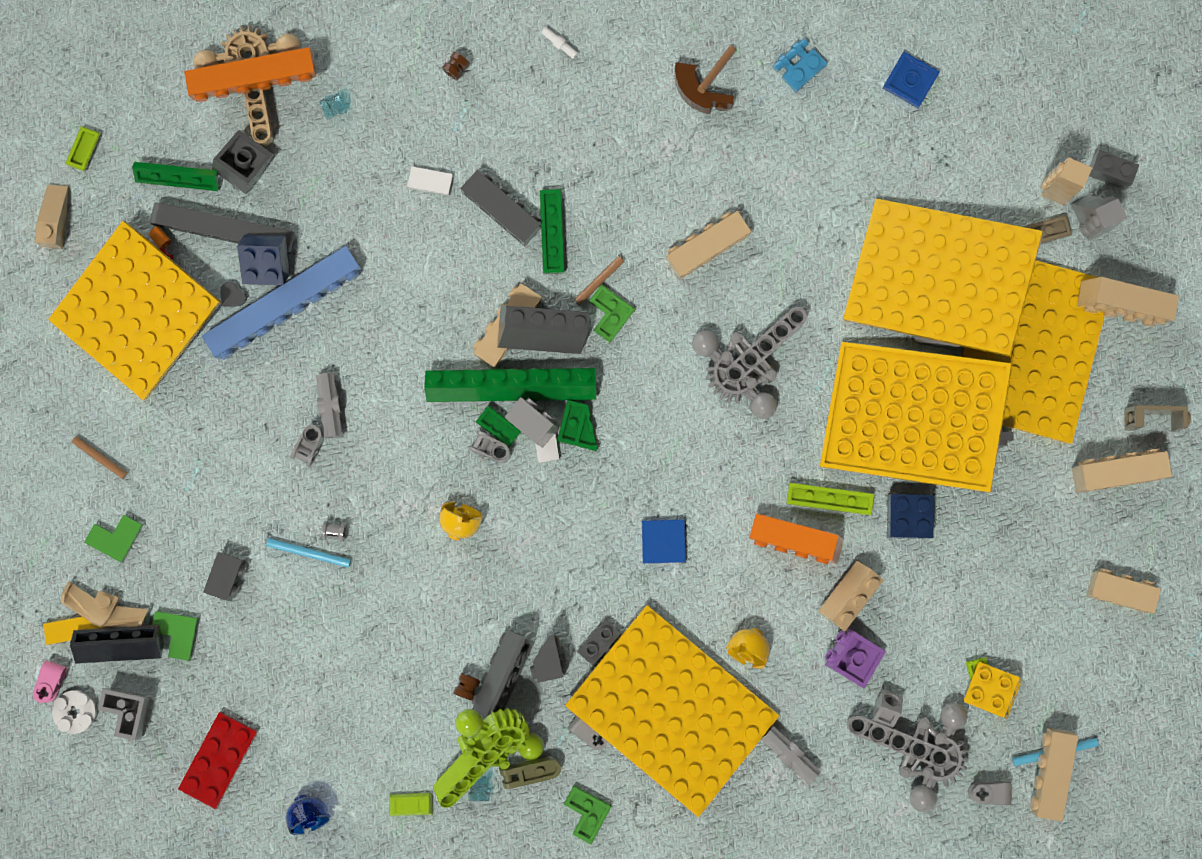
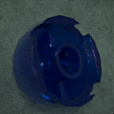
M307 795L296 797L294 799L295 802L289 806L285 816L291 835L305 834L304 830L311 828V831H315L330 820V814L325 803L319 798L307 797Z

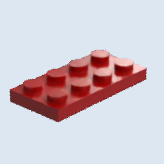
M219 712L178 790L213 809H217L258 731L223 712Z

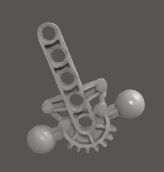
M801 307L792 308L752 345L740 333H733L727 346L728 349L725 352L718 348L719 340L713 332L707 330L698 332L692 341L694 351L700 356H709L715 362L714 367L706 368L707 372L712 373L706 376V380H713V382L708 384V387H716L713 394L716 395L718 392H721L720 400H723L725 395L728 396V403H731L732 397H735V402L739 403L740 396L745 395L751 401L750 409L754 416L760 419H768L773 416L777 409L775 398L769 393H760L755 386L760 383H771L775 380L777 374L765 360L803 326L807 319L806 311ZM799 314L802 321L800 323L792 321L791 315ZM779 327L785 329L786 336H778L775 330ZM768 342L771 345V350H762L760 343ZM733 350H735L739 356L735 361L733 360V356L731 354ZM749 355L754 357L755 364H746L744 358ZM737 370L740 373V378L736 380L730 378L729 371ZM753 372L757 374L759 378L754 379L753 377H750L748 375Z
M958 703L947 704L941 710L940 719L943 724L941 732L934 730V726L930 724L928 719L919 718L911 736L860 715L851 716L847 720L849 732L904 754L898 771L900 776L909 778L922 775L924 777L922 784L914 787L909 797L910 804L919 812H928L935 807L937 795L934 787L937 781H942L943 785L947 787L949 784L947 779H950L952 783H956L954 775L956 774L961 778L963 774L958 770L960 768L963 770L967 769L961 763L962 761L967 762L969 760L967 757H962V754L967 753L968 750L966 748H959L964 744L962 740L957 743L953 740L955 731L963 728L968 719L967 711ZM855 719H860L863 723V727L859 731L852 729L851 725ZM876 727H880L883 730V735L880 739H874L872 736V731ZM929 733L934 736V745L927 742ZM897 735L903 738V744L900 747H894L892 743L893 738ZM922 744L924 748L922 754L915 755L913 753L914 745ZM939 751L942 752L944 755L943 761L935 763L933 759L934 754ZM920 761L927 763L921 770H916V766Z

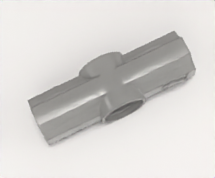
M335 373L316 375L319 396L317 398L319 416L322 419L324 438L343 436L340 418L342 408L340 397L337 395Z
M774 726L761 738L763 743L777 754L776 757L790 770L792 769L808 785L820 774L819 768L804 756L805 753Z

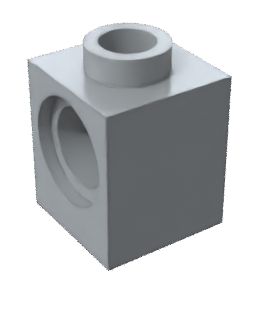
M883 689L875 702L872 721L893 729L902 712L903 697Z

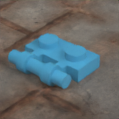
M805 38L799 43L795 42L791 46L792 49L785 55L782 54L777 58L778 61L773 65L777 72L782 68L787 71L782 76V79L795 93L827 66V62L814 48L808 54L804 51V48L809 45ZM797 55L801 60L793 66L790 61Z

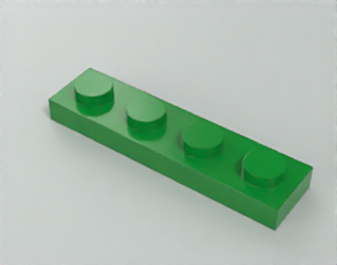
M135 161L132 166L135 183L218 191L220 186L218 170Z
M561 189L540 190L543 275L564 274Z

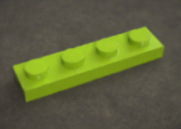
M788 483L786 504L871 516L874 494Z

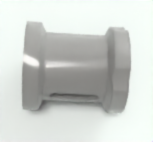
M324 521L321 534L322 540L329 538L344 542L346 523L337 525Z

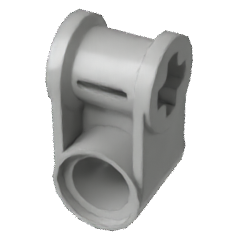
M315 425L305 427L291 452L290 458H296L306 463V466L311 467L324 440L323 429ZM316 429L318 438L311 441L309 432Z
M477 431L478 436L473 446L469 447L470 451L502 464L509 461L511 451L507 445L484 432ZM505 448L506 455L500 459L496 458V450Z
M576 717L568 727V730L595 750L603 749L608 743L602 738L604 744L601 745L599 743L595 745L593 743L595 741L593 736H599V734L579 717Z
M976 782L968 788L970 799L979 804L1012 805L1011 782ZM984 791V794H981L980 797L976 796V792Z

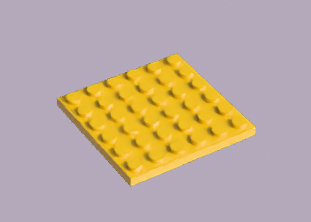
M122 221L48 320L138 397L146 400L222 301L128 222Z

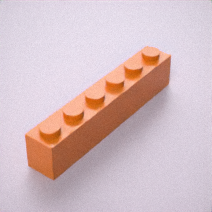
M310 47L184 71L188 96L196 102H204L209 97L214 96L225 98L230 93L235 92L237 94H246L251 89L256 88L258 90H267L272 85L277 84L279 86H288L292 84L291 82L298 80L300 82H309L312 78L317 77L313 52Z

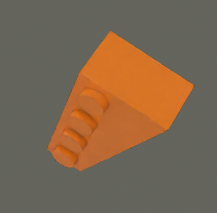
M760 514L755 515L749 537L756 546L766 548L767 545L775 547V551L787 553V550L795 552L797 557L807 559L810 556L816 558V562L827 565L829 562L838 564L844 539L839 535Z

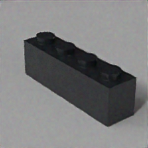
M160 625L73 630L70 642L75 664L162 658L164 647Z

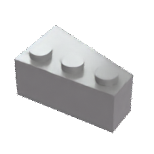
M1092 193L1070 203L1080 223V231L1084 237H1087L1088 241L1113 230L1128 218L1118 198L1109 196L1104 198L1103 195L1096 196L1095 193Z

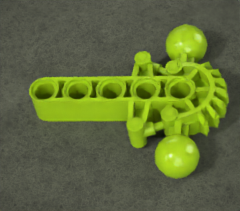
M509 708L505 711L499 709L495 713L492 711L484 720L476 710L464 709L458 713L455 719L456 730L461 734L457 738V742L462 755L435 782L433 790L441 807H451L459 801L491 766L500 767L503 770L509 768V754H513L518 750L519 754L527 760H535L540 757L544 751V741L538 734L529 733L530 729L525 717L518 713L516 709L512 711Z

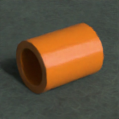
M160 226L153 228L148 233V236L158 248L165 249L172 242Z

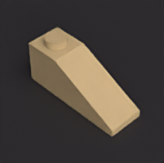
M47 185L37 219L35 243L41 247L63 249L69 186Z

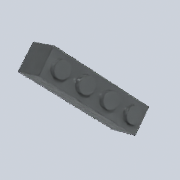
M476 170L460 188L462 194L525 247L541 229L540 219L532 212L528 214L523 209L525 206L516 198L512 200L508 197L509 192L504 187L494 185L492 183L493 179L486 172L480 173Z

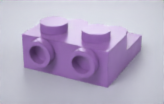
M847 628L845 632L840 631L837 634L836 646L826 653L825 666L865 689L886 651Z

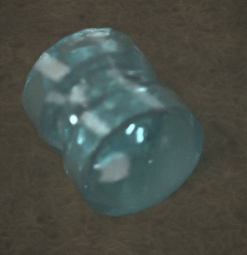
M339 93L333 95L331 99L319 101L327 120L332 119L336 114L342 115L347 112Z
M480 777L470 788L468 801L490 800V794L487 792L490 778Z

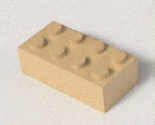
M1098 277L1081 281L1077 306L1085 308V312L1097 313L1099 311L1103 312L1106 317L1116 318L1120 316L1126 322L1141 321L1143 326L1155 327V324L1166 325V322L1175 321L1179 296L1105 277Z
M1160 448L1140 452L1141 456H1139L1138 452L1121 455L1120 459L1115 455L1098 459L1099 462L1097 463L1096 459L1078 462V466L1072 468L1076 493L1172 477L1168 452H1160Z

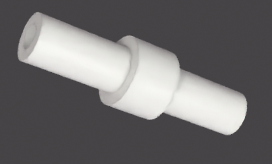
M547 27L542 30L541 33L553 42L555 48L559 51H564L572 59L576 58L578 52L566 43V39L561 35L557 36Z

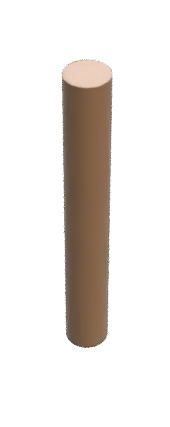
M728 47L698 86L697 90L700 93H705L736 52L735 47Z
M618 256L574 301L580 306L624 263V260Z
M78 436L74 437L72 443L122 480L127 476L128 473Z

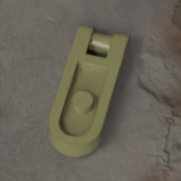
M546 756L535 760L510 764L509 768L504 770L499 767L500 775L504 778L502 780L504 789H513L554 779L560 774L561 765L556 757ZM518 774L519 777L514 778L512 775Z

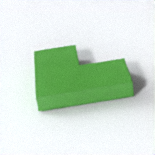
M601 284L589 300L592 305L605 313L593 331L611 344L634 313L635 308Z
M126 515L122 516L114 533L94 524L84 543L123 563L143 524Z
M155 611L152 625H160L162 634L172 636L168 657L187 661L191 660L198 618Z
M574 785L564 802L565 806L582 815L572 835L592 845L612 805Z

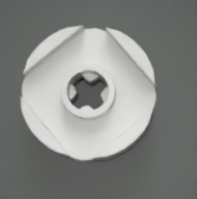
M80 690L65 692L54 701L52 709L53 720L62 732L69 734L82 733L91 727L97 717L96 702L91 696ZM72 706H75L76 709L80 710V713L77 714V718H74L73 715H70Z

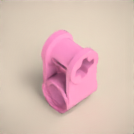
M48 660L44 661L33 689V697L37 702L50 703L56 699L61 684L65 679L67 667ZM42 690H46L49 693L48 697H45Z

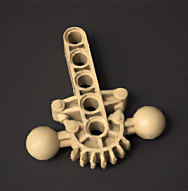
M249 26L247 31H245L244 27H240L239 33L235 29L232 30L234 34L232 37L226 34L228 42L221 41L222 46L225 47V53L216 54L211 50H201L194 56L193 66L194 69L244 60L243 54L246 51H252L250 58L302 49V44L297 36L286 33L281 35L276 43L266 44L268 35L266 33L261 34L259 28L253 31V28ZM258 88L251 89L249 93L244 94L251 134L255 142L262 147H268L274 141V134L265 90H258ZM253 92H260L257 99H250ZM257 112H264V115L261 119H254V116ZM261 132H268V136L264 140L258 139Z

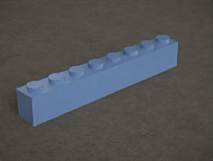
M344 246L202 335V338L215 358L225 360L233 355L232 351L239 347L242 349L251 343V339L267 334L269 328L275 324L279 326L285 323L287 317L291 314L297 315L304 311V306L311 302L314 304L323 298V294L328 291L334 292L341 287V283L344 281H351L357 278L362 270L347 246Z

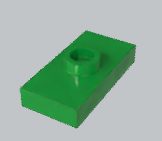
M489 405L475 421L492 436L507 445L508 448L511 447L521 433L517 427Z

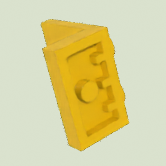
M979 662L964 702L1007 720L1023 680L1020 677Z

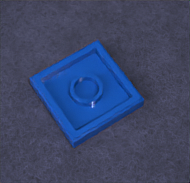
M903 52L882 89L919 109L940 71Z
M684 520L642 521L643 564L686 562Z

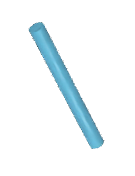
M268 538L266 544L267 547L349 568L351 559Z
M1097 738L1077 742L1076 752L1098 747ZM1043 751L1012 758L1013 765L1019 766L1036 762L1040 754H1043Z

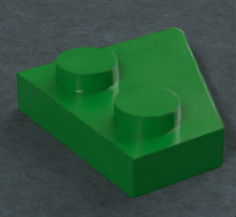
M567 400L557 442L597 451L588 405Z

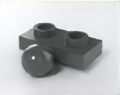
M605 619L577 652L594 666L604 654H607L622 633Z

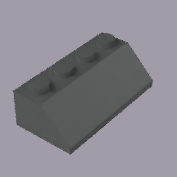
M501 305L497 348L581 354L588 335L590 313Z
M507 630L506 633L501 635L498 652H495L490 660V670L482 677L481 684L483 685L481 690L473 697V710H476L484 717L490 715L492 711L495 713L499 709L505 710L535 641L511 630Z

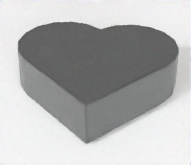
M225 282L222 284L220 289L221 307L242 306L246 302V294L242 290L237 289L234 283Z

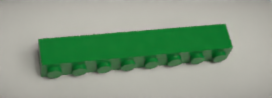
M596 368L426 370L424 390L426 402L518 401L520 397L524 400L529 398L532 401L596 400Z

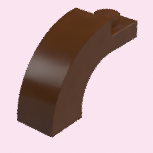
M675 62V84L680 96L689 106L705 114H710L711 107H715L719 111L732 109L734 96L709 91L700 93L697 90L699 83L695 75L696 65Z

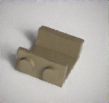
M1135 405L1124 410V431H1134L1145 427L1144 414L1171 415V432L1186 429L1191 422L1188 406Z

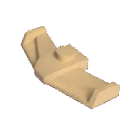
M68 581L61 595V603L90 621L91 624L99 627L143 626L150 612L147 608L117 606L120 601L119 597L102 591H98L94 598L70 581Z

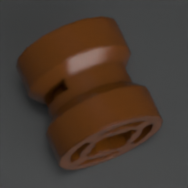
M454 51L450 56L449 62H445L441 69L452 79L458 81L461 77V72L469 67L470 62Z
M461 673L459 676L460 683L455 687L453 694L472 701L475 695V688L479 687L481 680Z

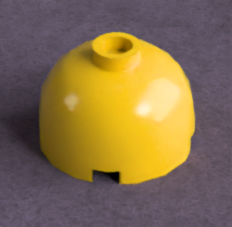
M456 502L443 503L439 522L449 538L460 540L461 538L471 537L478 531L483 519L480 511L466 504L458 507L455 506Z
M756 628L751 630L743 629L736 632L726 646L728 655L743 665L746 664V661L752 663L751 668L762 669L769 659L770 644L763 636V632Z

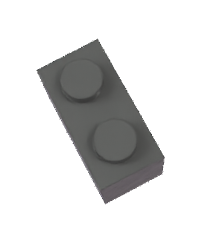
M1099 150L1093 156L1090 163L1092 170L1089 176L1126 190L1133 184L1139 164Z
M217 552L203 593L226 601H232V598H236L239 592L238 581L240 577L243 578L247 569V566H245L246 561Z

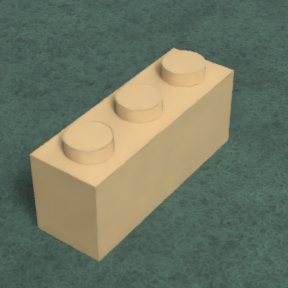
M856 561L818 612L845 632L884 580L872 569Z
M1101 568L1100 572L1095 571L1092 573L1087 597L1144 613L1155 614L1161 588L1154 587L1155 583L1142 580V583L1135 582L1132 576L1121 574V577L1113 575V571Z

